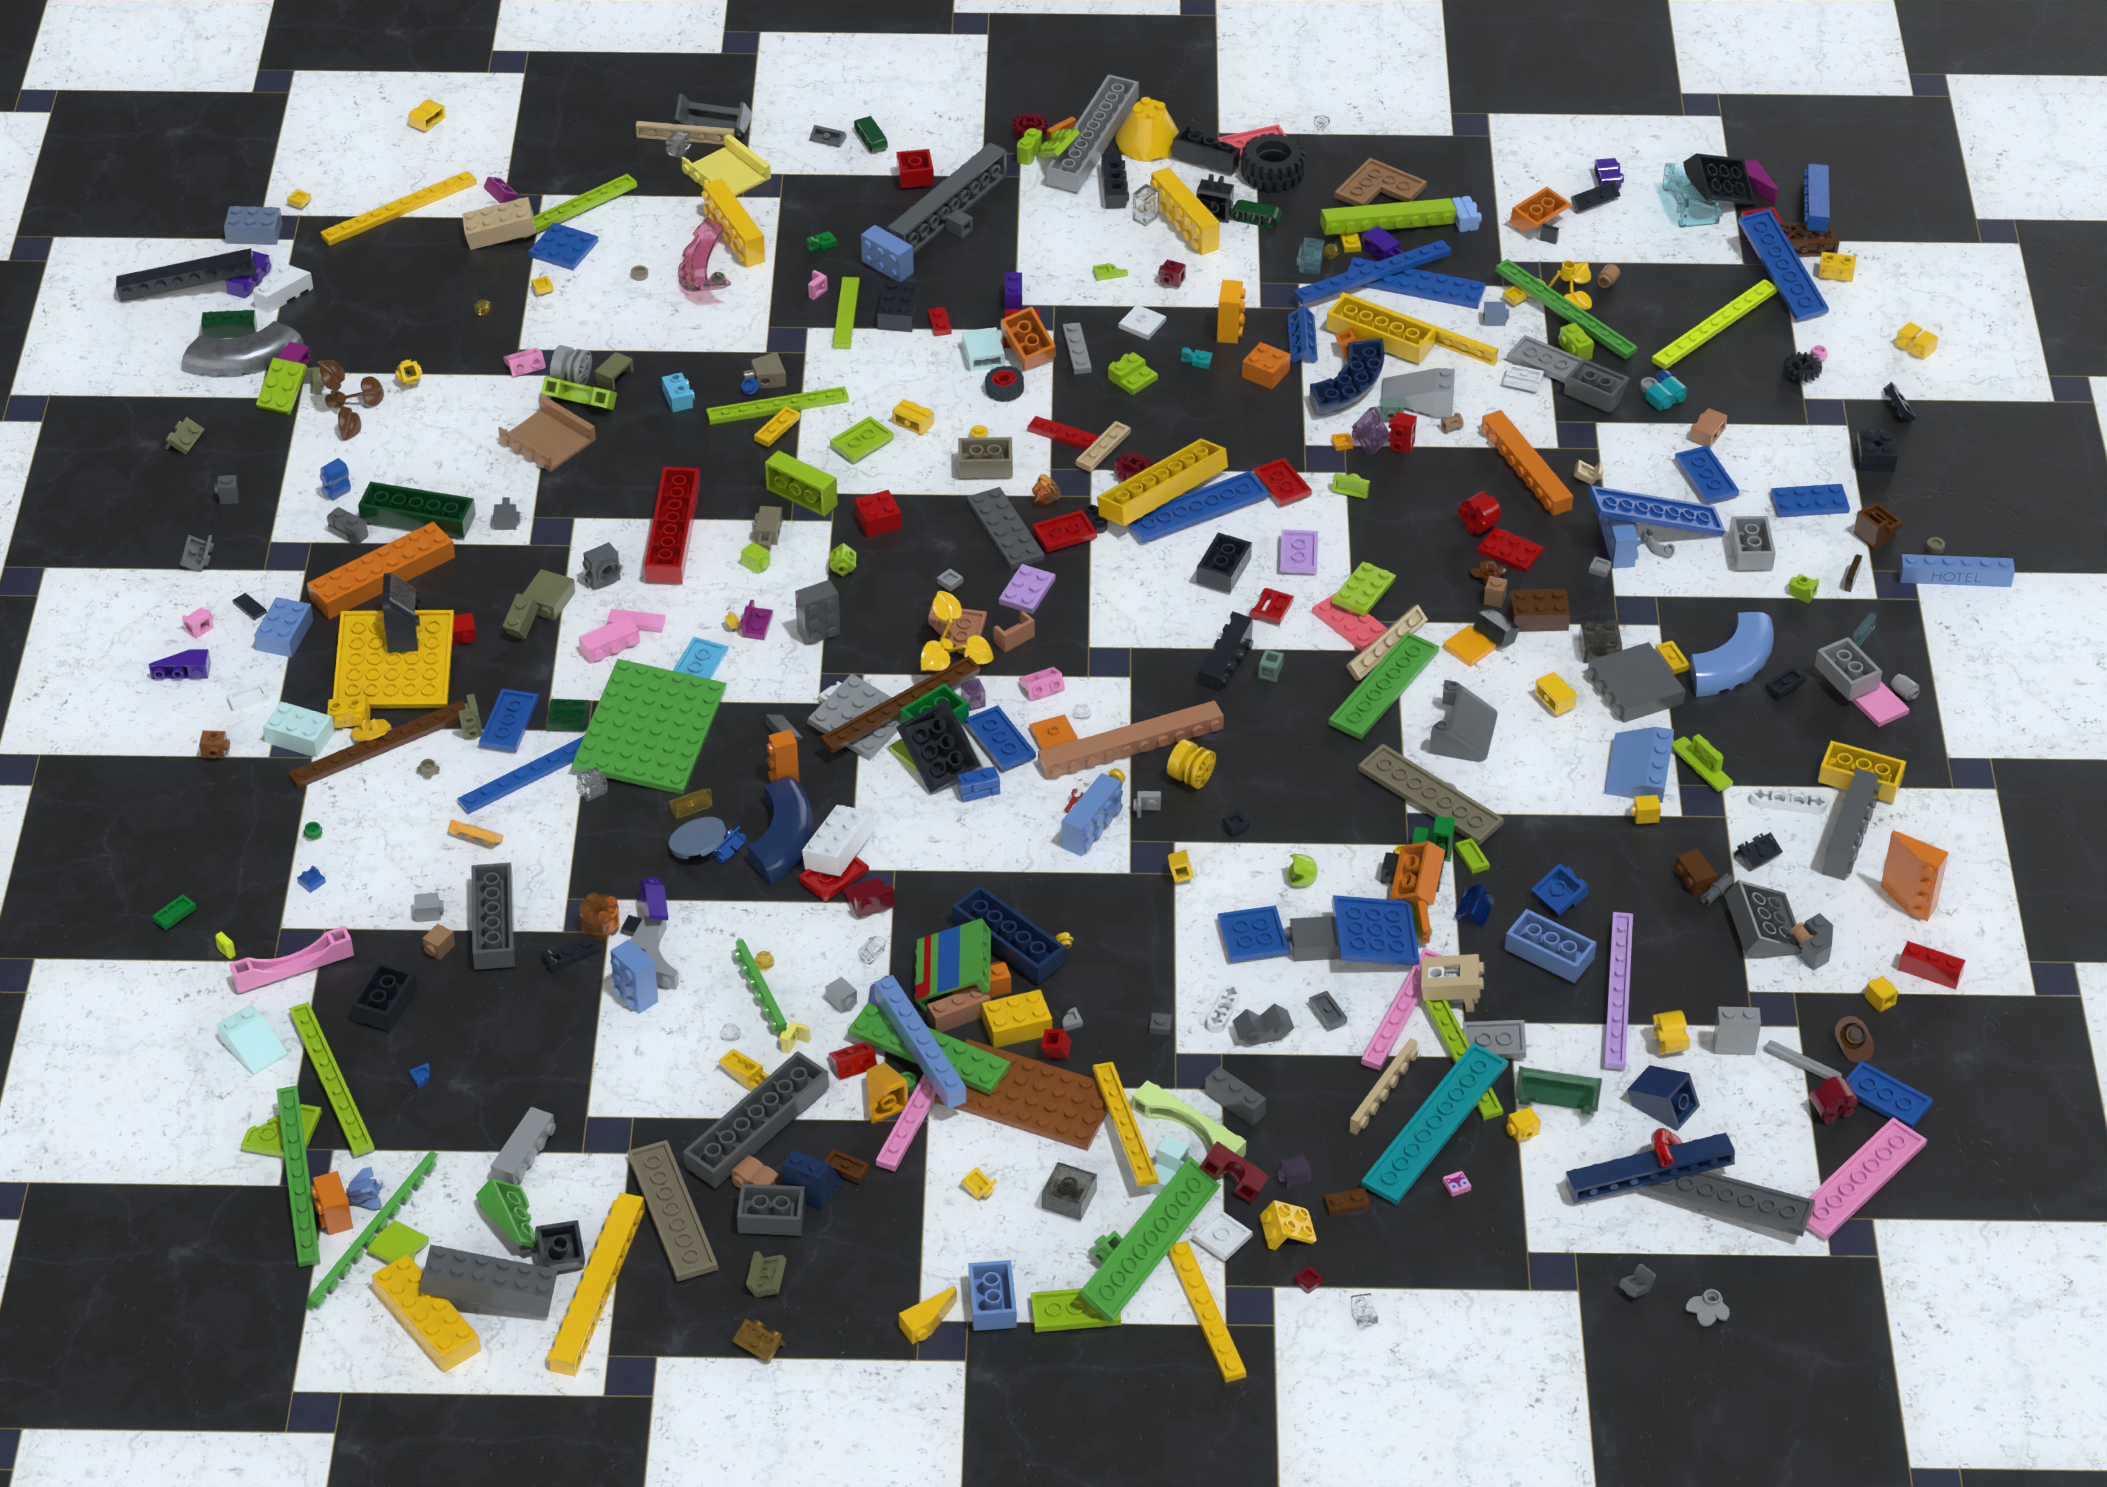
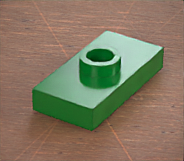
M182 894L155 913L152 919L164 930H167L196 910V904Z

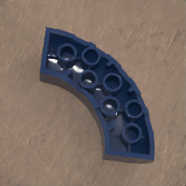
M1382 338L1348 343V364L1343 367L1338 376L1334 379L1329 378L1310 384L1309 401L1315 415L1328 414L1355 403L1372 389L1381 374L1384 364L1385 351Z
M790 776L780 778L764 787L765 803L770 808L773 819L767 831L757 841L748 846L749 863L770 885L789 874V870L794 865L800 863V859L803 856L802 850L810 841L814 832V817L808 796L799 782Z

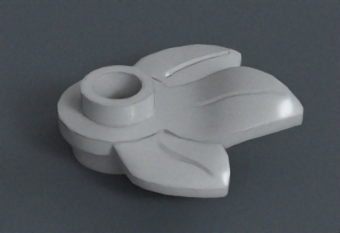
M1715 1289L1705 1291L1702 1296L1692 1297L1686 1305V1311L1697 1313V1320L1704 1327L1712 1325L1717 1318L1727 1321L1730 1313L1729 1308L1723 1303L1721 1294Z

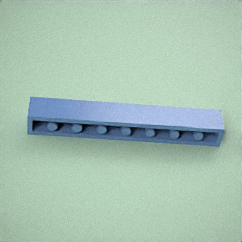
M891 975L875 981V999L946 1108L951 1109L966 1103L965 1084L894 976Z

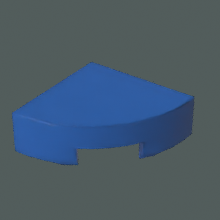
M428 1063L409 1070V1074L418 1089L423 1087L430 1078Z

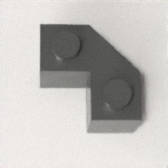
M1820 913L1804 923L1806 930L1814 936L1803 942L1800 958L1813 970L1829 962L1832 948L1833 924Z
M1275 1003L1261 1015L1246 1009L1233 1020L1239 1039L1250 1045L1281 1040L1294 1029L1288 1010Z

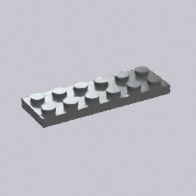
M1000 487L967 496L968 505L1011 570L1019 568L1022 564L1028 565L1044 560L1043 551Z

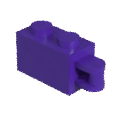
M1379 226L1362 234V248L1379 261L1403 253L1400 250V242Z

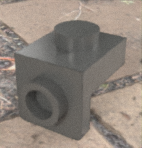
M1639 1264L1634 1274L1622 1278L1618 1286L1625 1290L1627 1295L1636 1298L1649 1293L1656 1279V1274L1643 1264Z

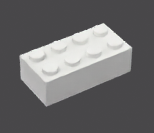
M836 805L802 850L805 869L841 876L874 831L872 811Z

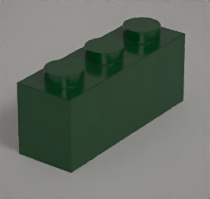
M255 310L202 312L201 326L203 336L216 339L239 338L257 332Z

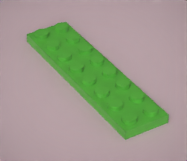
M1406 632L1329 718V725L1358 739H1362L1436 656L1440 646L1410 632Z
M868 1002L848 1028V1035L918 1064L882 1008ZM927 1027L963 1083L991 1095L1010 1069L1011 1062Z

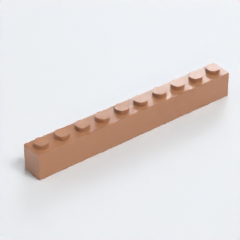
M1214 700L1038 751V766L1046 780L1164 747L1180 742L1183 739H1190L1223 729L1224 715Z

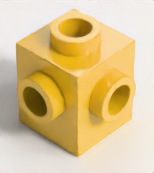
M411 359L400 362L401 365L395 371L397 380L401 381V384L406 383L407 386L417 384V380L422 375L421 367L417 365V361L411 362ZM405 371H410V377L406 376Z

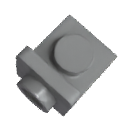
M1138 791L1137 799L1133 800V811H1137V818H1141V810L1161 809V791Z

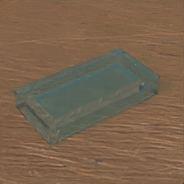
M1872 612L1853 633L1852 641L1858 647L1875 628L1877 616Z

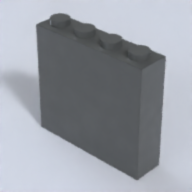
M1649 642L1589 660L1588 678L1594 682L1597 690L1603 694L1607 704L1611 705L1616 716H1619L1623 723L1684 704L1686 690Z

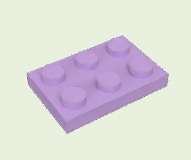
M1282 530L1280 572L1317 574L1318 531Z
M1022 564L1000 596L999 604L1033 614L1054 583L1056 574Z

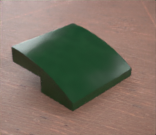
M551 699L549 717L546 723L547 730L585 731L589 712V700Z

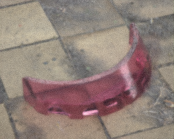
M709 217L694 231L693 235L695 237L684 249L682 254L684 260L679 264V284L690 292L720 290L731 285V282L718 272H715L710 278L707 277L710 254L719 235L723 231V227Z

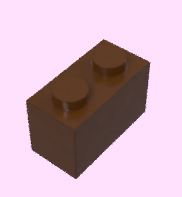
M1695 849L1677 855L1674 869L1676 874L1683 879L1685 886L1694 895L1708 891L1710 885L1716 882L1717 874L1700 851Z

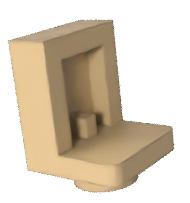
M1578 460L1575 464L1574 476L1593 485L1596 480H1600L1603 476V463L1599 462L1594 468Z

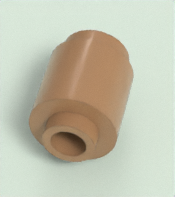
M1607 264L1598 275V284L1603 288L1612 286L1620 275L1619 268L1614 264Z

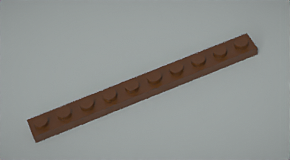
M967 656L950 665L945 670L939 671L822 735L820 742L831 753H834L900 716V709L945 683L949 688H952L978 674L981 667L970 656Z
M461 700L393 728L383 736L369 741H362L289 771V777L297 789L451 726L460 722L459 711L465 709V703Z

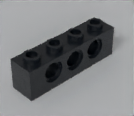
M1121 153L1101 154L1106 209L1126 208V201H1129L1128 181H1126L1125 160H1122Z

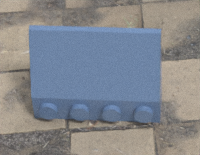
M1650 727L1615 733L1605 794L1633 799L1634 796L1658 795L1659 803H1663L1674 729Z

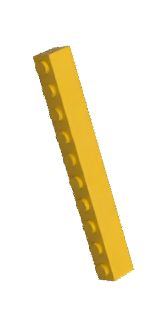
M619 1192L617 1199L613 1200L611 1214L605 1218L604 1230L598 1235L596 1249L593 1248L591 1251L590 1263L584 1268L582 1282L577 1284L576 1296L570 1301L568 1315H564L562 1329L555 1336L554 1348L548 1352L547 1362H550L551 1372L576 1377L645 1212L644 1197Z

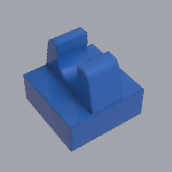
M313 865L311 869L306 872L303 871L302 875L297 877L298 883L310 893L326 883L325 877Z

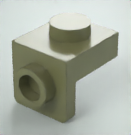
M307 368L303 378L304 383H313L314 394H322V387H325L321 379L320 368Z

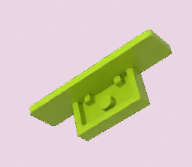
M1700 734L1694 736L1692 742L1686 737L1672 742V749L1718 792L1733 785V781L1722 771L1724 757Z

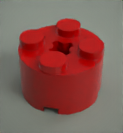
M1481 491L1462 502L1457 510L1466 525L1467 531L1471 534L1483 533L1501 520V518L1499 519L1501 514L1500 506L1492 495H1486L1487 492Z

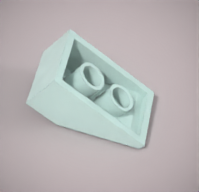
M252 1004L217 1023L220 1041L253 1076L288 1056V1052L271 1027Z

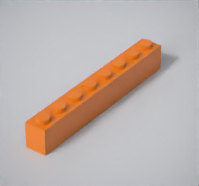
M1498 410L1483 415L1480 426L1481 431L1496 446L1499 453L1506 458L1508 464L1515 469L1518 476L1525 481L1527 487L1535 493L1536 498L1540 499L1545 509L1549 510L1553 516L1572 510L1573 495L1503 411Z

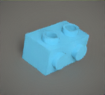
M682 373L662 377V390L672 412L693 408L695 395L693 390H690L688 379H685Z

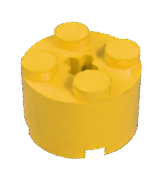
M1681 1010L1653 1015L1655 1026L1653 1028V1035L1655 1040L1659 1039L1658 1051L1660 1055L1689 1050V1035L1686 1033L1687 1023Z

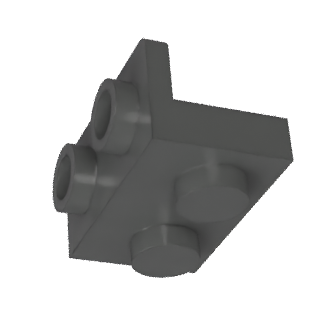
M188 535L180 565L201 572L203 566L208 565L211 557L208 553H211L214 543H211L212 536L208 535L206 541Z

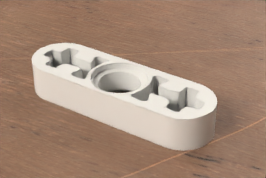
M1227 985L1222 989L1207 1018V1028L1210 1032L1221 1033L1224 1031L1240 1001L1239 987ZM1225 1006L1228 1007L1229 1010L1220 1011L1218 1008Z

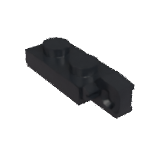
M1890 382L1883 388L1885 395L1891 398L1890 402L1898 409L1896 412L1902 419L1906 418L1910 422L1916 419L1906 399L1894 383Z

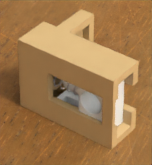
M1479 954L1422 957L1421 990L1423 1001L1464 999L1466 1012H1474L1475 1003H1478V998H1480V990L1484 989V979L1481 977V974H1484V962H1480Z

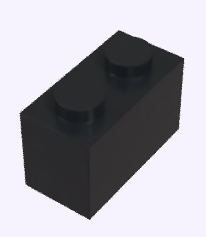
M1492 608L1478 613L1473 629L1498 646L1503 647L1515 642L1520 627Z

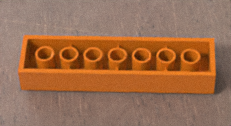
M431 522L308 582L309 598L328 619H331L341 614V611H348L382 594L384 573H392L406 582L455 558L453 541L434 522Z

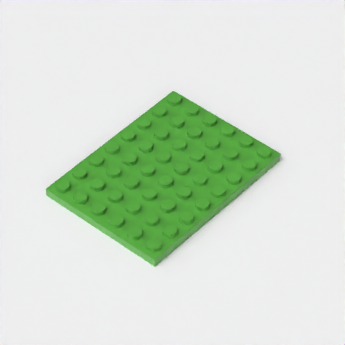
M617 659L574 758L572 770L683 795L726 691L727 683Z

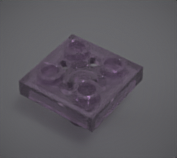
M1370 407L1352 426V437L1355 440H1359L1367 457L1373 456L1388 439L1389 431L1376 407Z

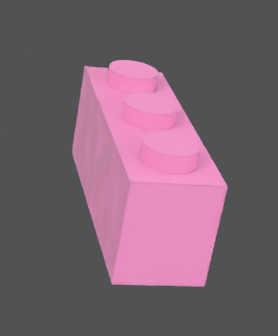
M628 616L579 637L580 651L590 664L640 643L639 629Z

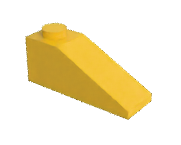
M953 1286L899 1313V1327L912 1344L923 1341L932 1335L957 1302L956 1287Z

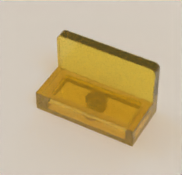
M709 788L702 789L670 800L669 807L676 819L712 807L711 790Z

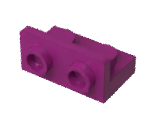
M750 599L749 605L745 606L744 619L741 618L739 627L742 630L743 638L765 640L773 617V610L755 607L754 600Z

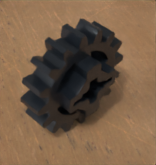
M1798 352L1795 355L1791 353V357L1787 356L1786 360H1784L1783 368L1784 372L1787 373V377L1792 376V380L1797 379L1799 382L1805 380L1807 383L1809 379L1815 381V377L1819 378L1822 372V362L1819 361L1818 357L1813 358L1814 354L1808 355L1807 352L1804 354Z

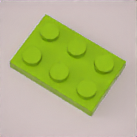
M1076 128L1055 130L1051 134L1052 138L1048 142L1045 141L1039 147L1040 150L1037 154L1041 158L1058 157L1080 132Z
M273 358L256 406L262 409L291 414L307 366L297 362Z
M869 416L831 439L830 446L855 463L894 439V433Z

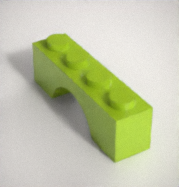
M546 376L544 377L541 394L611 410L614 409L617 393Z

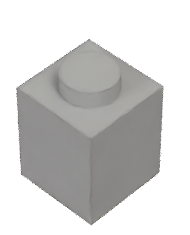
M438 892L414 895L417 923L441 920L440 912H444L443 900H439Z
M841 976L826 986V1000L842 1014L857 1004V990Z

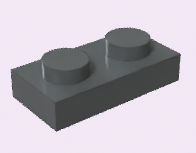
M1328 991L1309 997L1310 1005L1329 1030L1347 1023V1016Z

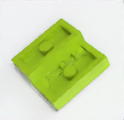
M394 1220L378 1234L369 1245L367 1251L390 1263L406 1254L414 1261L416 1252L428 1245L429 1237Z

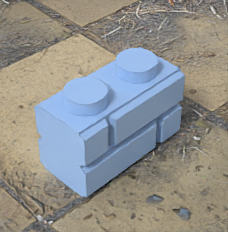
M1470 196L1452 198L1451 200L1456 208L1455 223L1459 231L1478 230L1482 217L1480 212L1477 213L1476 202H1472Z

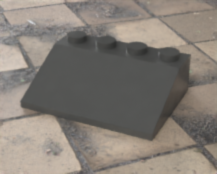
M1737 880L1725 894V898L1745 954L1759 958L1801 954L1800 943L1794 936L1789 934V931L1797 923L1786 893Z

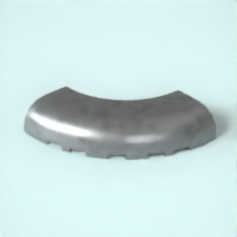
M275 321L258 332L239 338L216 339L199 335L185 350L182 358V371L198 376L209 374L213 375V378L224 375L240 377L243 376L242 373L252 371L253 374L266 371V367H270L272 359L278 358L283 348H286L289 342L304 345V342L299 333L294 329Z

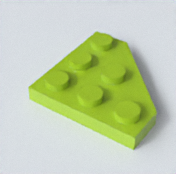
M301 1104L303 1131L307 1149L321 1117L322 1109L321 1107ZM280 1115L268 1119V1123L259 1127L255 1125L247 1130L241 1143L242 1150L285 1157Z

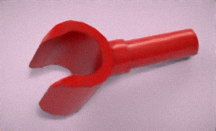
M1078 789L1072 790V798L1064 809L1065 812H1069L1074 803L1083 796V792H1081L1080 796L1075 797Z

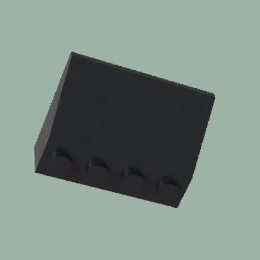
M1696 153L1683 161L1687 178L1706 201L1756 205L1744 158Z
M947 699L896 727L930 794L957 784V775L984 769Z

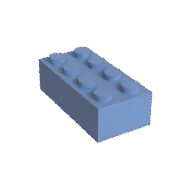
M1599 516V523L1613 569L1635 567V560L1638 559L1637 546H1640V536L1636 535V523Z
M1104 773L1097 777L1061 821V848L1081 857L1086 851L1091 849L1096 838H1100L1105 827L1109 826L1114 816L1122 810V781Z
M1526 909L1506 933L1505 950L1575 983L1594 960L1597 942Z

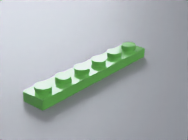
M743 939L736 941V950H734L735 959L737 962H741L742 972L744 976H748L750 988L756 991L757 1002L762 1003L763 1013L765 1017H769L772 1031H776L780 1038L782 1031L787 1029V1023Z

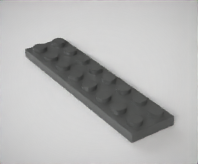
M1708 1171L1639 1188V1193L1802 1237L1815 1207V1200Z

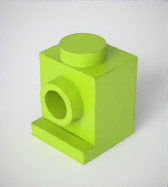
M1798 574L1797 577H1792L1788 584V587H1790L1789 595L1810 603L1817 594L1819 579L1813 580L1801 574Z

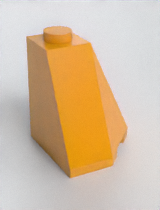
M885 1062L867 1069L870 1123H876L902 1112L908 1103V1082Z

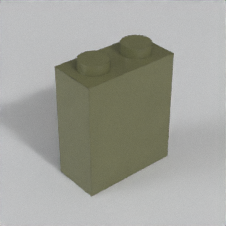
M540 569L522 595L534 598L540 606L536 615L555 621L575 593L574 579Z

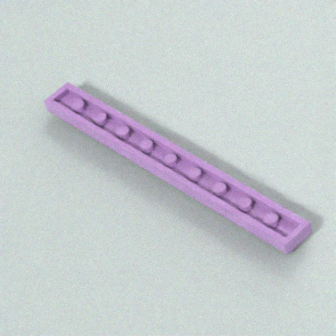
M1613 912L1604 1062V1068L1625 1070L1633 927V914Z

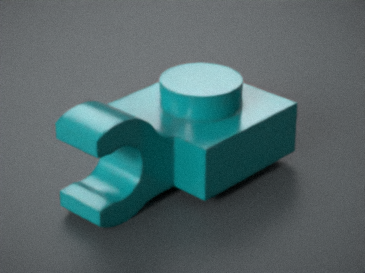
M1184 347L1181 354L1185 355H1182L1181 361L1192 362L1194 367L1209 369L1213 353L1195 350V353H1193L1191 349Z

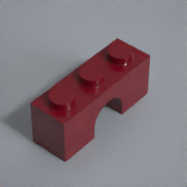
M1218 1141L1199 1167V1169L1216 1180L1223 1173L1234 1176L1238 1184L1234 1192L1251 1204L1270 1177Z

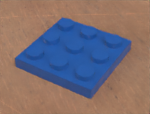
M553 223L528 253L531 258L574 271L599 242V239L596 235Z
M1276 905L1218 913L1217 919L1230 963L1289 954V946Z

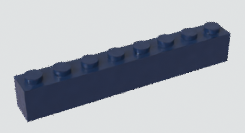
M1727 1132L1670 1146L1669 1150L1674 1163L1671 1165L1668 1161V1167H1662L1658 1154L1652 1150L1566 1171V1187L1575 1204L1734 1165L1735 1149Z

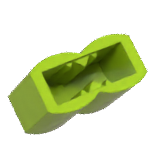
M1030 128L1025 132L1024 138L1020 139L1017 143V163L1030 165L1034 162L1035 156L1038 155L1037 152L1040 150L1039 147L1042 145V131Z

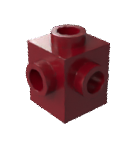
M1167 259L1159 267L1160 283L1179 288L1186 278V264Z

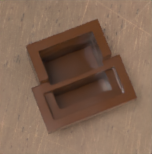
M1876 502L1857 512L1853 534L1873 549H1876L1895 538L1896 530L1903 526V521Z

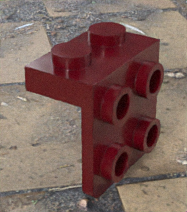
M880 878L868 880L844 889V894L858 918L895 906L892 885L885 887Z

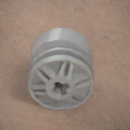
M559 345L552 356L550 377L585 385L592 368L591 352L582 351L581 349L574 350L572 347Z

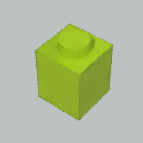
M752 542L741 551V563L746 568L759 574L770 565V551Z

